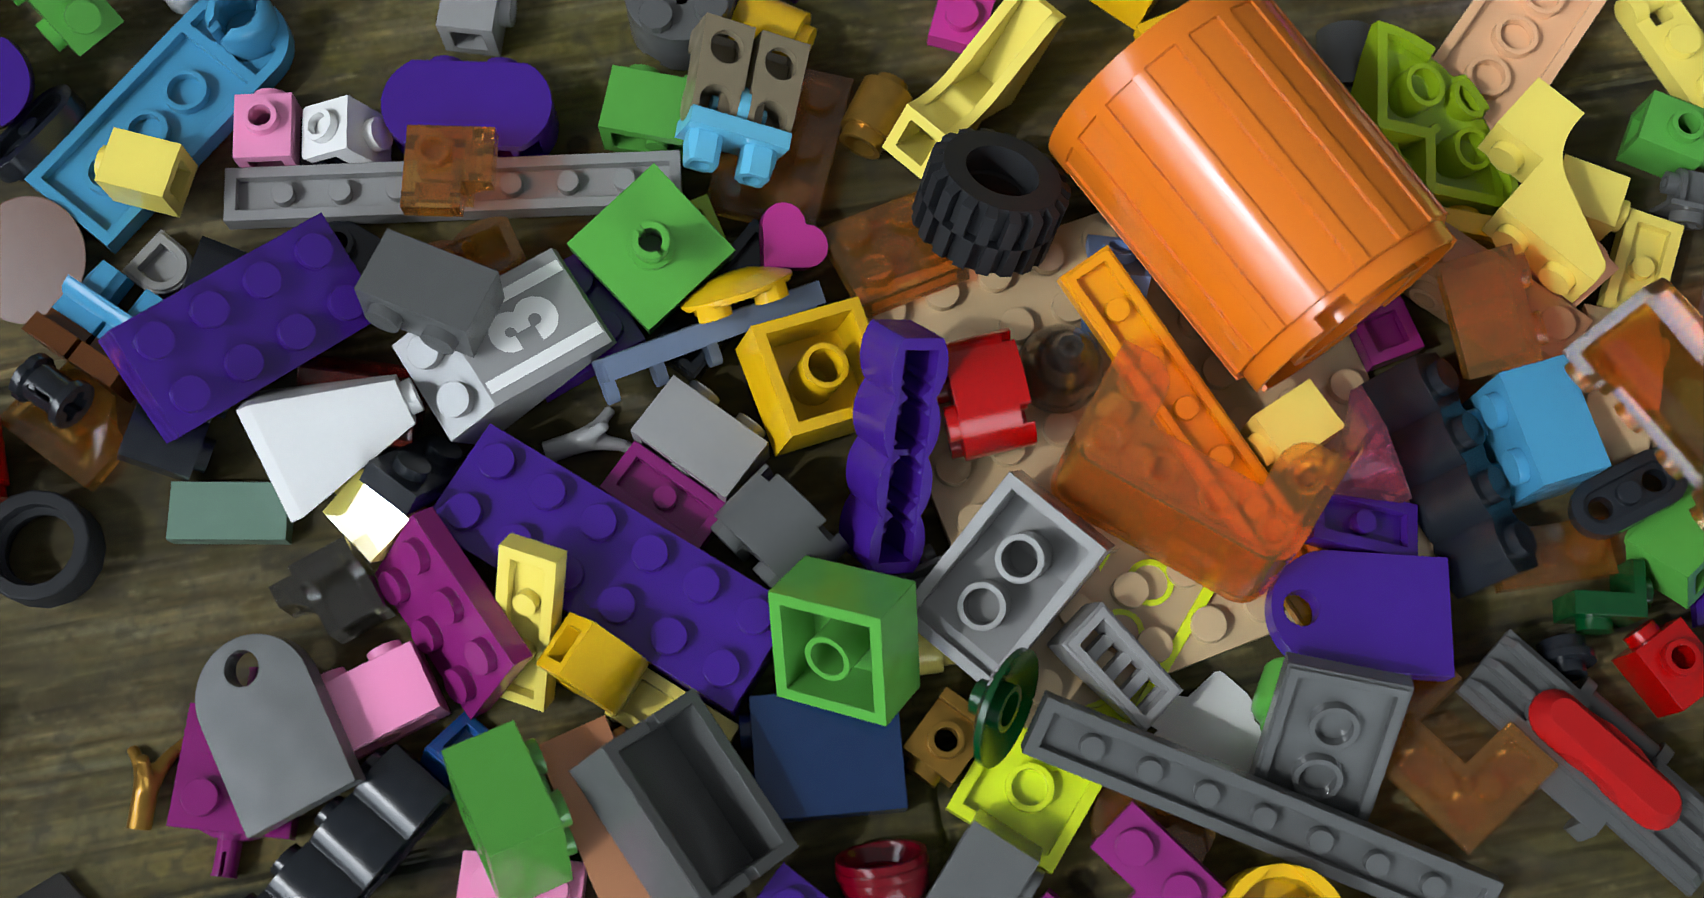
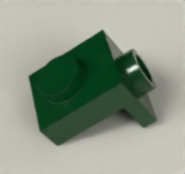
M1629 559L1612 567L1609 571L1610 591L1573 590L1552 600L1553 623L1575 625V632L1578 634L1603 635L1613 633L1614 627H1625L1648 618V610L1652 605L1654 592L1652 581L1646 576L1644 559Z

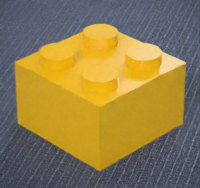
M858 296L752 325L735 349L775 457L856 432L853 424L854 400L862 381L865 379L860 365V347L864 332L869 324Z

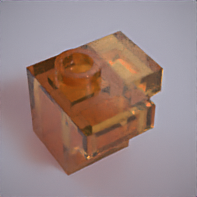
M407 125L400 208L404 215L464 217L465 207H474L475 193L495 191L499 142L496 128Z

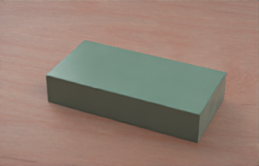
M171 481L166 540L173 544L292 545L293 522L291 523L272 482Z

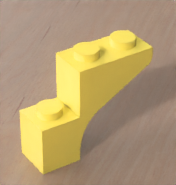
M1003 0L949 70L924 94L907 103L882 148L922 179L932 148L936 142H941L944 135L950 132L958 134L959 129L971 128L977 130L983 120L1012 104L1066 19V16L1046 0Z
M1538 77L1495 124L1477 147L1488 156L1495 168L1503 173L1512 175L1522 183L1481 230L1492 238L1498 250L1507 256L1517 258L1538 275L1540 282L1545 288L1555 294L1564 296L1573 303L1602 276L1606 269V261L1567 180L1563 167V150L1566 139L1573 126L1585 113Z

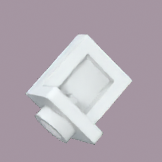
M349 95L310 105L303 109L301 152L303 159L311 163L333 157H338L347 163L391 162L393 137L381 113Z

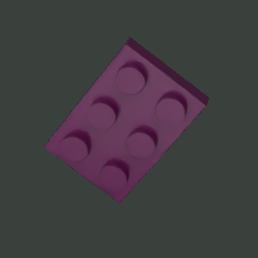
M429 507L412 514L374 575L378 580L383 597L387 602L395 605L409 626L412 639L417 648L428 655L442 676L448 695L462 706L471 720L492 708L533 657V654L434 508Z

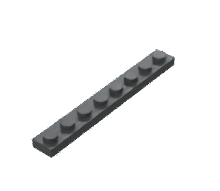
M1045 690L1021 743L1023 754L1298 866L1309 868L1318 874L1377 898H1498L1504 886L1501 879L1492 872Z

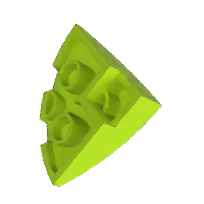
M1377 20L1371 24L1351 90L1352 96L1443 207L1466 205L1476 208L1480 214L1494 215L1519 185L1517 179L1495 168L1488 156L1477 148L1490 132L1484 120L1485 113L1490 109L1488 103L1466 75L1452 76L1441 64L1432 58L1436 50L1433 45L1398 26Z

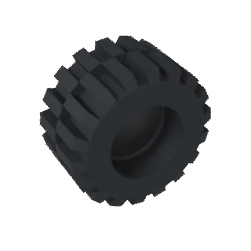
M971 128L959 129L958 134L950 132L944 135L941 142H936L932 148L911 208L913 214L911 218L913 225L919 228L918 235L922 241L933 246L932 251L939 257H946L953 261L952 265L963 270L964 267L975 270L976 274L988 276L989 273H995L999 277H1012L1013 272L1023 275L1031 272L1033 266L1038 267L1044 261L1068 207L1071 189L1066 184L1067 176L1064 171L1055 166L1056 161L1049 154L1039 151L1038 146L1033 143L1025 142L1016 138V135L1004 132V134L995 132L993 129L981 128L980 131Z

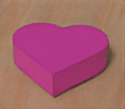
M781 202L768 208L762 215L759 222L760 266L786 268L792 271H806L813 269L825 259L828 252L826 236L816 226L806 224L804 215L799 208L793 204Z

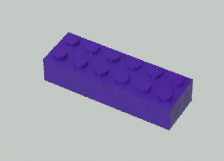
M491 423L433 506L466 557L497 575L499 544L510 533L568 551L562 615L567 617L569 612L594 621L642 655L650 663L648 665L649 669L687 692L695 688L703 702L734 721L774 658L768 600L769 590Z

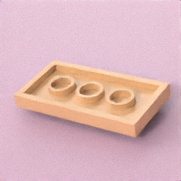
M1473 0L1433 59L1441 64L1452 76L1466 75L1477 87L1490 107L1484 115V120L1491 131L1495 124L1538 77L1549 85L1552 83L1607 0Z

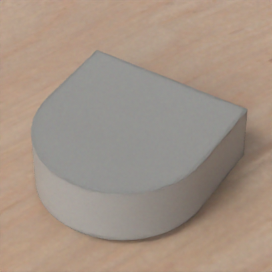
M161 229L128 263L122 272L144 291L146 289L150 290L162 299H166L182 289L193 257L182 245Z

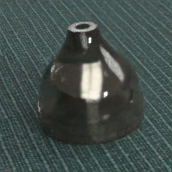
M1057 323L1045 326L1028 337L1019 350L1032 402L1030 404L1044 412L1065 414L1077 411L1095 397L1102 384L1104 365L1099 346L1087 332L1074 325Z

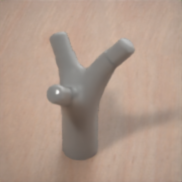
M606 406L599 416L586 426L543 441L542 446L545 456L556 462L588 451L610 450L625 453L632 443L605 433L609 428V420L615 414L613 408Z

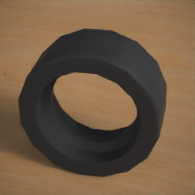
M29 490L10 496L0 504V594L28 607L51 609L73 602L91 588L103 569L106 544L102 527L89 510L57 492ZM43 516H56L66 521L73 530L75 540L72 556L64 569L49 581L40 584L27 583L17 578L11 570L9 556L12 542L19 531L32 520Z

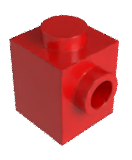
M1681 617L1658 625L1654 619H1650L1632 630L1622 639L1628 648L1611 661L1657 718L1685 711L1704 696V645Z

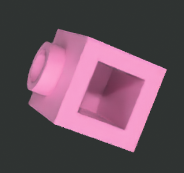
M262 88L256 90L254 94L234 95L232 158L239 168L300 165V132L303 110L292 92L286 93L279 89Z

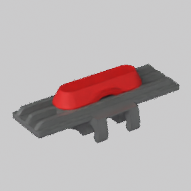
M1511 629L1507 630L1455 692L1534 761L1525 771L1518 772L1511 780V783L1525 795L1542 789L1574 817L1566 822L1563 829L1578 842L1596 836L1604 825H1607L1687 897L1692 896L1704 881V797L1667 766L1675 750L1665 742L1657 744L1596 691L1598 684L1592 678L1586 676L1574 685Z

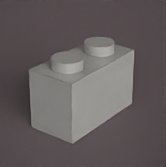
M673 375L630 431L633 439L726 503L769 459L768 441L763 439L767 433L750 417L738 413L734 418L718 407L719 398L700 382L692 380L687 385Z

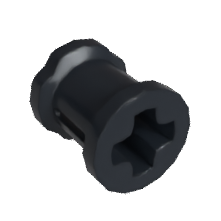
M45 353L31 355L15 370L8 386L13 398L19 402L30 401L48 414V420L58 429H67L80 421L88 412L95 396V389L90 383L80 379L74 381L58 370L54 360Z

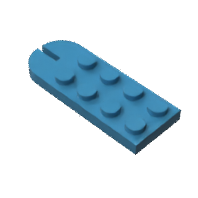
M199 0L24 180L46 199L63 207L77 224L116 254L155 211L115 202L94 181L96 155L103 145H107L113 127L180 143L199 167L233 131L234 95L254 94L256 90L262 88H274L288 72L294 58L295 43L293 34L284 17L270 0Z

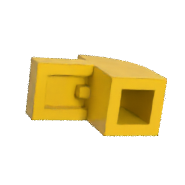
M569 612L536 662L537 666L554 676L557 683L593 702L613 716L618 714L650 664L642 655L594 621Z

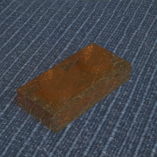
M1595 517V519L1605 520V517ZM1570 521L1529 527L1537 542L1535 554L1538 567L1494 587L1496 594L1612 577L1619 572L1610 538L1604 540L1588 538L1580 534Z

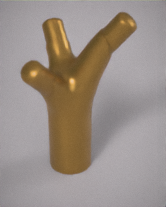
M183 738L168 748L153 763H150L148 755L142 754L139 746L133 745L127 749L133 766L134 781L126 828L152 830L160 787L174 761L180 756Z

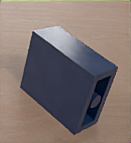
M777 694L749 696L750 712L739 713L741 750L753 749L755 774L751 775L783 823L906 812L908 804L899 712L887 726L781 698Z

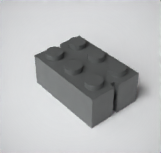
M692 688L653 713L647 719L642 720L606 743L569 771L651 898H733L750 885L751 881L762 876L799 847L695 688Z

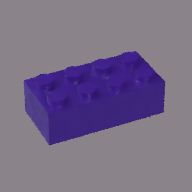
M321 212L113 327L98 342L166 444L371 323L365 318L354 290L361 274Z

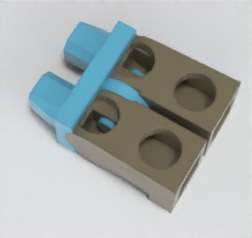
M707 12L691 31L688 53L691 56L687 81L681 101L680 119L677 122L675 138L684 140L683 166L702 173H712L718 168L720 154L723 151L738 156L734 176L738 183L762 188L769 182L776 161L790 149L791 130L796 116L811 45L762 30L754 39L756 27ZM725 34L732 37L734 40H730L718 35ZM772 51L783 52L788 57L772 53Z

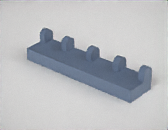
M819 280L788 290L789 295L780 300L763 305H756L754 302L732 310L733 314L725 318L704 324L696 323L591 361L607 404L610 406L621 401L620 392L615 382L616 379L649 368L655 385L657 387L664 386L670 380L664 362L702 348L706 361L711 368L723 364L722 354L717 342L747 332L752 325L814 309L818 305L826 303Z

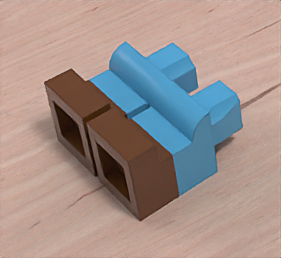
M102 260L82 282L68 274L62 285L63 295L45 315L36 311L21 329L45 348L131 404L135 396L98 340L108 330L164 299L146 289L126 313L117 305L135 283L121 271Z

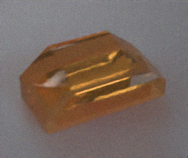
M68 361L58 370L74 381L78 379L87 381L95 389L93 403L80 421L67 429H58L50 423L48 414L30 401L19 402L15 399L0 415L1 424L55 466L94 492L120 462L116 458L123 436L117 424V397Z

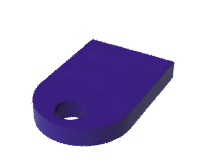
M1319 550L1306 553L1294 559L1271 582L1265 599V621L1274 644L1284 656L1287 651L1411 676L1412 680L1446 682L1455 677L1447 557ZM1286 596H1299L1309 604L1312 611V619L1309 625H1297L1287 618L1284 612Z

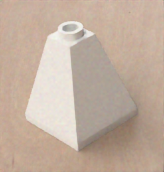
M394 374L261 390L250 395L236 412L292 523L306 516L367 465L369 460L374 459L416 423L417 417L415 414L425 409L410 377L399 381L397 375Z

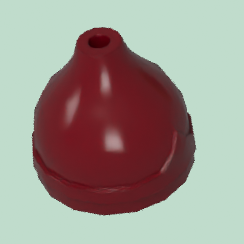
M883 839L869 841L847 848L835 857L837 881L840 882L844 898L925 897L928 889L930 862L926 845L917 840Z

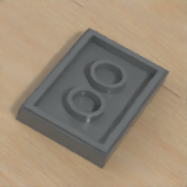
M1286 651L1249 773L1368 822L1414 690L1411 676Z

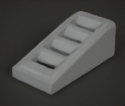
M1103 602L1083 605L1047 643L1052 652L1128 724L1147 731L1183 691ZM1095 630L1099 635L1084 650L1080 644ZM1110 646L1114 647L1118 652L1101 669L1096 664V661ZM1131 663L1136 670L1118 687L1113 681ZM1149 680L1155 687L1136 707L1130 699Z

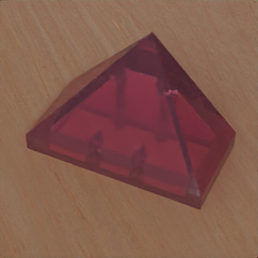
M1361 385L1350 391L1332 494L1397 503L1405 502L1411 499L1412 495L1388 429Z

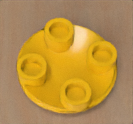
M749 266L732 270L710 279L681 303L680 308L687 313H694V316L698 318L699 324L713 322L733 314L731 307L733 303L754 299L756 305H763L788 296L789 291L786 282L791 279L793 273L791 269L772 266Z

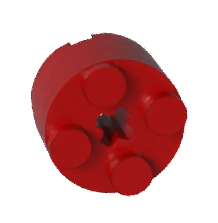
M1009 328L946 343L949 357L948 371L945 383L936 399L938 405L949 402V405L942 407L946 424L944 429L952 460L964 457L967 462L1037 445L1035 421L1027 422L1024 411L1028 410V404L1032 403L1015 339H1010L1011 330Z

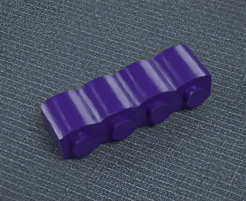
M872 319L864 332L860 347V365L865 379L857 391L853 406V424L857 438L852 444L846 464V481L851 494L843 506L839 521V534L850 546L847 552L868 570L883 574L913 573L923 553L925 529L921 514L929 501L933 483L932 467L928 457L936 445L941 421L940 409L936 398L945 383L949 363L945 339L918 323L907 319Z

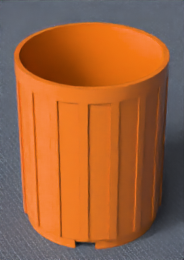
M1189 0L1149 28L1105 66L1070 104L1056 124L1049 139V151L1065 172L1076 182L1237 381L1245 377L1257 394L1262 390L1265 392L1288 379L1358 329L1357 324L1381 305L1386 307L1439 262L1457 242V239L1445 225L1447 215L1449 214L1275 0Z

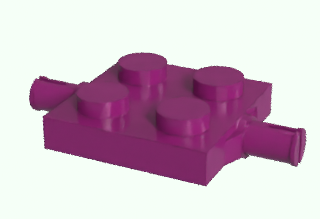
M249 667L250 672L247 685L255 680L258 674V667ZM190 703L166 826L200 830L213 838H218L210 876L238 879L237 873L243 841L250 842L264 837L295 841L299 817L260 838L247 839L200 727L195 703Z

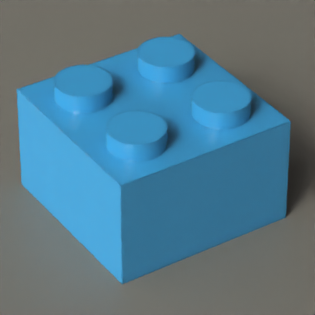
M1567 354L1500 372L1461 404L1466 412L1473 414L1478 419L1484 430L1485 441L1483 445L1486 458L1492 466L1499 468L1506 476L1511 488L1509 500L1512 510L1564 495L1584 481L1591 479L1612 466Z

